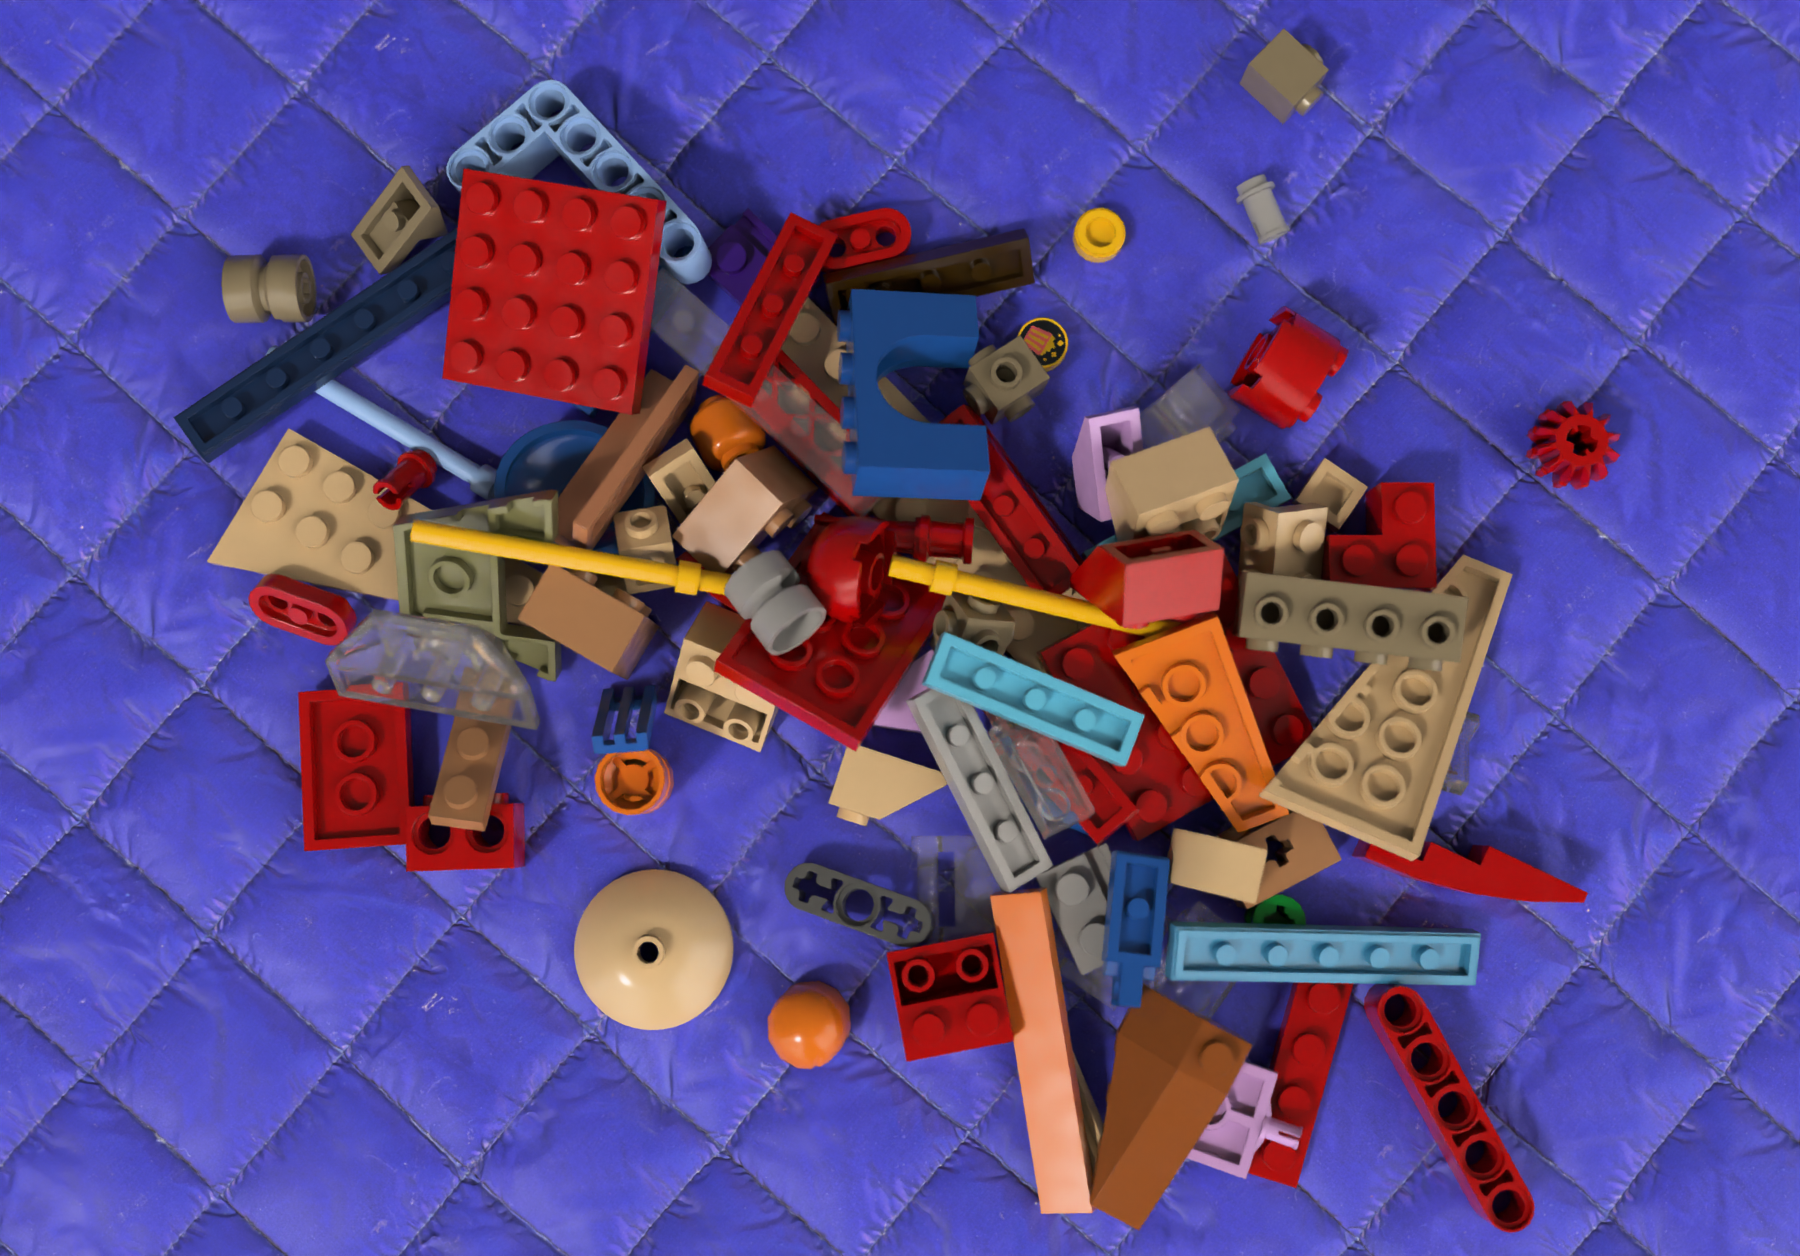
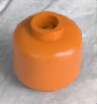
M715 395L704 400L699 405L698 412L694 415L689 426L690 436L704 463L714 471L725 472L736 458L762 450L766 443L765 431L751 409L723 395Z

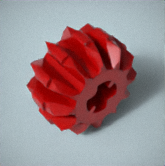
M1572 401L1560 403L1557 405L1556 411L1547 409L1538 416L1540 426H1534L1529 429L1526 435L1537 446L1527 450L1525 457L1529 459L1539 458L1542 463L1537 468L1535 476L1543 477L1552 472L1553 488L1560 489L1570 482L1576 490L1589 486L1590 479L1595 482L1604 479L1609 473L1606 465L1616 462L1620 454L1608 446L1618 441L1621 435L1614 431L1607 432L1604 427L1609 423L1611 414L1604 413L1594 418L1593 402H1585L1576 409ZM1567 438H1572V442L1567 441ZM1576 449L1579 450V452L1575 454L1573 453V450Z

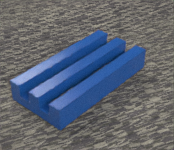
M655 685L645 686L644 693L640 696H636L635 686L624 687L622 697H615L614 688L603 689L591 736L594 753L610 754L647 751L649 749L657 707ZM633 710H640L635 732L636 738L627 739ZM615 711H619L613 734L614 740H609Z

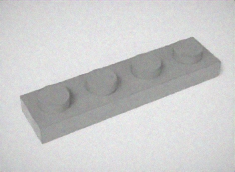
M931 688L906 700L1001 891L1011 893L1053 867L974 706Z

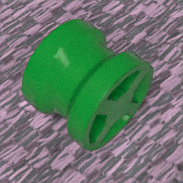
M1276 894L1246 909L1244 915L1245 923L1306 925L1305 913L1300 904L1293 898L1282 894Z

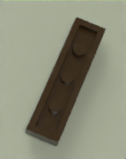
M1024 228L823 274L832 320L836 326L838 311L848 309L851 289L976 295L977 297L1035 283L1029 237Z

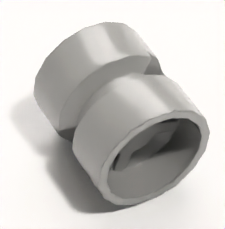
M776 550L763 552L743 564L730 577L724 590V594L744 620L752 618L751 630L771 655L786 653L802 644L819 629L827 613L809 587L799 584L800 577L781 551Z

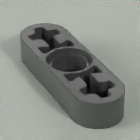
M814 863L797 865L789 872L785 880L784 888L788 901L795 908L902 947L921 946L933 935L935 918L932 910L925 903ZM816 873L818 874L816 878L817 884L835 891L837 890V880L843 881V885L834 897L833 913L827 911L832 900L812 895L808 903L804 901L806 892L799 889V883L802 879L810 880L813 874ZM863 889L872 896L874 907L868 918L855 921L846 911V901L852 892ZM886 897L893 899L887 910L908 915L911 907L916 909L915 918L922 922L920 932L910 931L906 939L902 937L903 927L887 920H883L882 931L876 929V925L881 921L885 913Z

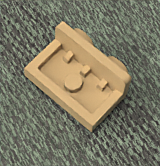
M1258 502L1245 503L1240 529L1241 544L1238 581L1240 572H1256L1321 580L1328 507L1316 503L1270 507Z

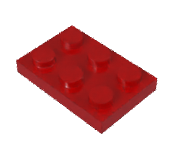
M407 685L298 692L304 851L406 844V807L415 806L410 687Z

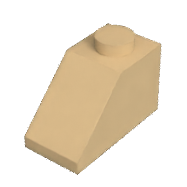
M859 746L856 752L846 747L829 804L839 807L836 817L867 826L869 817L880 820L946 786L947 782L941 771L863 746Z

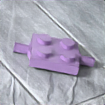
M1244 1061L1228 1095L1187 1158L1246 1179L1253 1155L1265 1138L1296 1150L1299 1140L1279 1133V1131L1301 1138L1303 1127L1271 1117L1270 1099L1278 1072Z

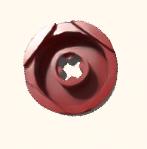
M1283 306L1269 319L1277 327L1271 334L1263 335L1259 333L1230 381L1237 387L1227 391L1229 398L1280 429L1292 427L1298 419L1305 423L1311 418L1322 400V395L1317 392L1327 375L1333 377L1338 372L1349 353L1348 349L1340 345L1338 338L1287 306Z

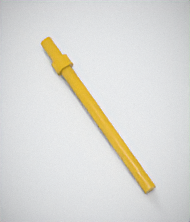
M416 519L413 521L410 541L674 586V592L695 596L697 590L725 595V585L732 576V574L701 569L702 564L680 560L679 565Z
M893 555L888 571V576L929 585V591L951 596L954 591L1144 637L1155 635L1182 624L1165 619L1149 622V625L1142 629L1123 628L1089 601L958 570V564L937 559L935 564Z

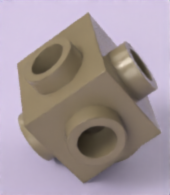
M1020 335L999 349H996L994 344L989 345L969 360L968 363L971 367L968 368L963 381L965 387L963 395L974 413L978 416L984 414L991 425L1004 417L1009 422H1013L1035 406L1032 399L1042 394L1050 376Z
M953 591L951 596L946 595L942 610L935 616L933 635L929 645L934 651L940 635L947 632L1004 656L1006 648L1013 640L1016 621L1001 602Z

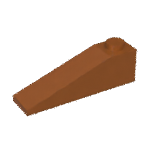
M1144 983L1142 986L1141 1007L1128 1008L1116 1032L1114 1065L1111 1082H1108L1105 1121L1102 1136L1099 1138L1089 1200L1091 1206L1137 1230H1140L1228 1095L1253 1046L1237 1032Z

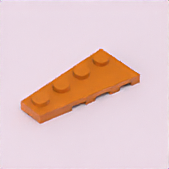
M1215 612L1112 650L1114 657L1128 674L1152 711H1154L1238 833L1289 815L1287 808L1259 797V794L1275 777V773L1222 626Z

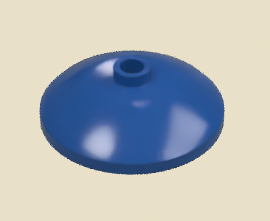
M568 420L545 424L527 432L510 446L499 463L494 482V499L544 490H558L559 497L608 428L592 422ZM647 474L644 475L619 512L654 507L655 486ZM614 520L593 548L594 551L619 555Z

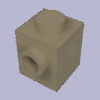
M1283 28L1248 64L1239 84L1284 124L1296 111L1301 116H1304L1324 94L1319 86L1329 69L1323 65L1321 56L1313 47L1308 44H1301Z

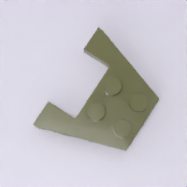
M544 490L400 516L393 525L400 619L462 645L465 644L466 640H469L494 651L495 659L513 665L515 660L538 669V677L556 682L562 671L561 643L533 627L507 623L504 557L410 541L413 521L416 519L554 543L559 534L558 490Z

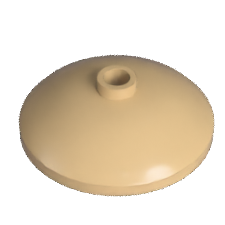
M648 869L632 872L605 886L585 909L577 927L574 943L576 971L590 1000L613 1020L623 1025L643 1030H661L676 1027L694 1019L706 1010L718 997L729 977L734 953L731 925L718 899L695 879L685 874L665 869ZM644 942H652L657 946L659 954L655 961L648 962L641 957L640 948Z

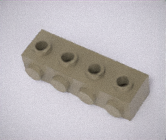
M1240 572L1232 636L1246 638V649L1278 652L1279 642L1300 644L1299 655L1332 659L1334 648L1355 651L1354 661L1387 665L1388 655L1409 657L1408 668L1442 671L1443 661L1457 663L1461 661L1468 597L1256 572Z

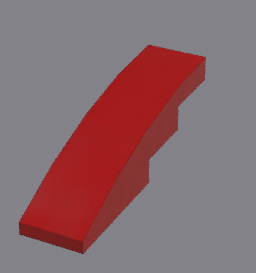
M1359 839L1352 854L1355 858L1402 877L1457 892L1526 902L1584 903L1588 894L1569 883L1486 845H1472L1468 857L1464 858L1433 842L1424 841L1420 856L1411 861Z

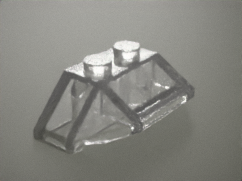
M374 609L325 659L337 693L342 697L537 730L541 722L531 687L502 640L477 625Z

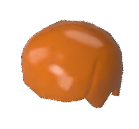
M821 981L800 982L790 986L775 1002L767 1018L769 1043L781 1060L798 1069L821 1067L831 1061L842 1049L851 1029L849 1005L836 988Z

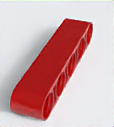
M1375 984L1368 990L1364 999L1366 1016L1471 1207L1480 1217L1504 1232L1514 1233L1523 1230L1530 1224L1534 1216L1535 1204L1532 1195L1424 1000L1416 991L1401 984ZM1400 994L1405 1004L1404 1012L1400 1018L1389 1022L1384 1013V1006L1391 996ZM1426 1042L1431 1050L1430 1060L1423 1068L1414 1069L1411 1062V1054L1416 1046ZM1454 1091L1457 1097V1106L1452 1114L1441 1117L1438 1111V1103L1444 1094ZM1481 1140L1484 1146L1482 1158L1476 1164L1467 1165L1465 1152L1468 1146L1475 1141ZM1509 1190L1510 1203L1503 1212L1494 1213L1492 1204L1495 1196L1500 1191Z

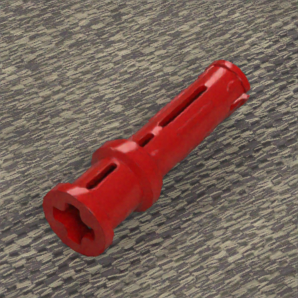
M815 514L813 544L816 537L825 527L832 522L844 519V517ZM921 515V517H916L915 521L887 520L891 524L885 529L895 531L897 552L913 554L914 559L922 562H927L929 557L961 559L963 564H972L974 518L966 517L964 522L934 521L931 520L930 515Z

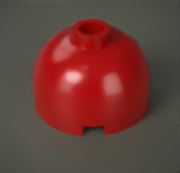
M850 516L830 523L820 532L813 545L809 544L805 548L801 559V573L803 576H807V586L823 605L827 612L826 614L847 624L868 628L875 624L882 614L887 602L877 601L882 585L892 587L894 577L888 576L892 556L897 555V537L895 531L885 529L891 524L887 520L862 516Z

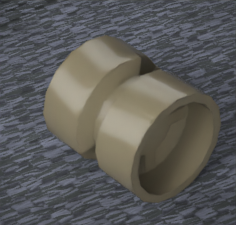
M305 254L273 255L269 262L262 255L227 256L222 269L221 287L223 302L230 320L234 323H264L269 320L271 314L275 320L281 319L283 322H309L312 320L316 308V281L313 266Z

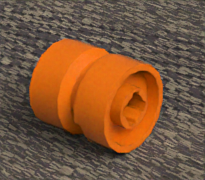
M652 749L606 754L598 764L595 774L596 792L602 803L614 812L624 815L649 814L661 808L670 798L674 786L673 770L667 759Z

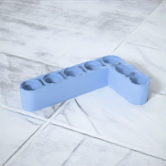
M545 80L534 85L456 150L448 160L446 166L447 176L461 195L464 168L532 179L560 155L590 189L667 201L659 264L671 278L679 283L692 284L702 280L710 271L712 265L711 253L697 226L568 87L560 81ZM562 110L558 115L550 117L555 111ZM523 142L517 149L510 150L517 143ZM595 143L587 151L579 152L585 145ZM627 177L622 184L610 187L618 178ZM693 246L688 255L680 258L674 257L675 253L682 247Z

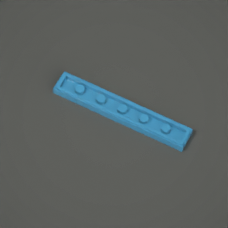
M1169 921L1165 975L1170 980L1476 986L1481 933L1471 928Z

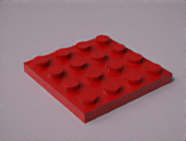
M464 168L442 379L629 415L640 414L667 201Z
M1224 554L1219 610L1198 613L1195 618L1190 620H1166L1184 624L1213 612L1218 616L1273 767L1291 757L1314 729L1275 652L1246 649V638L1232 636L1239 581ZM1088 624L1036 653L1047 675L1145 715L1126 766L1119 767L1092 755L1139 809V812L1127 821L1125 826L1132 839L1140 841L1212 801L1214 798L1112 653V650L1147 637Z

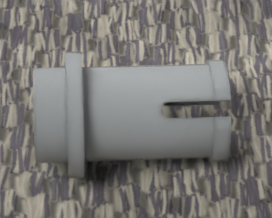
M1265 174L1255 176L1236 187L1239 196L1235 200L1238 205H1244L1258 237L1259 245L1273 241L1290 231L1272 193V189L1276 186L1273 181H1267Z

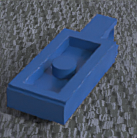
M1117 850L1112 852L1101 960L1104 961L1103 975L1113 976L1111 1005L1140 1008L1143 980L1154 981L1155 970L1161 967L1170 857Z

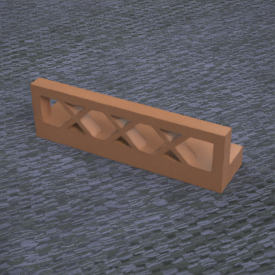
M685 364L674 381L652 369L644 378L640 414H618L558 497L559 534L554 542L560 545L593 550L614 520V514L619 513L646 474L642 467L658 457L694 406L699 371Z

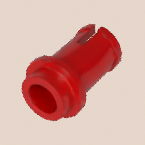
M420 449L402 453L398 458L397 466L373 485L374 494H379L384 488H388L376 498L377 501L389 510L401 508L404 502L419 488H427L435 481L437 472L435 460L430 454Z

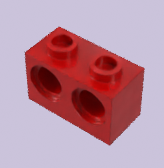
M509 793L494 794L489 817H497L504 826L503 838L495 846L488 844L484 840L482 831L450 827V838L440 848L433 844L429 836L431 822L428 813L433 795L423 796V806L406 807V872L525 867L524 803H509Z

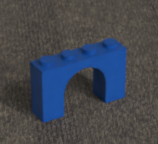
M851 289L848 309L838 311L837 341L846 342V353L841 352L839 357L838 379L839 385H848V396H842L840 427L841 429H850V442L844 441L842 448V473L851 474L852 496L981 500L990 473L986 426L925 423L911 419L895 410L885 400L878 387V382L884 376L905 367L960 369L971 367L968 362L974 356L979 340L976 295Z

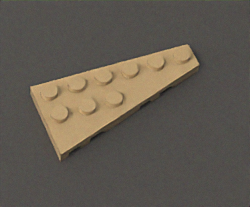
M288 428L207 562L263 575L279 574L313 585L399 601L393 525L400 516L431 511V509L410 497L398 510H389L383 507L376 498L388 488H384L379 494H374L373 485L378 481L377 478ZM504 557L507 623L531 627L517 618L542 578L543 573L518 559Z
M1463 554L1437 584V588L1431 591V593L1468 597L1460 663L1443 661L1442 671L1408 668L1409 657L1388 655L1387 665L1370 663L1259 794V797L1408 860L1414 861L1418 858L1513 574Z

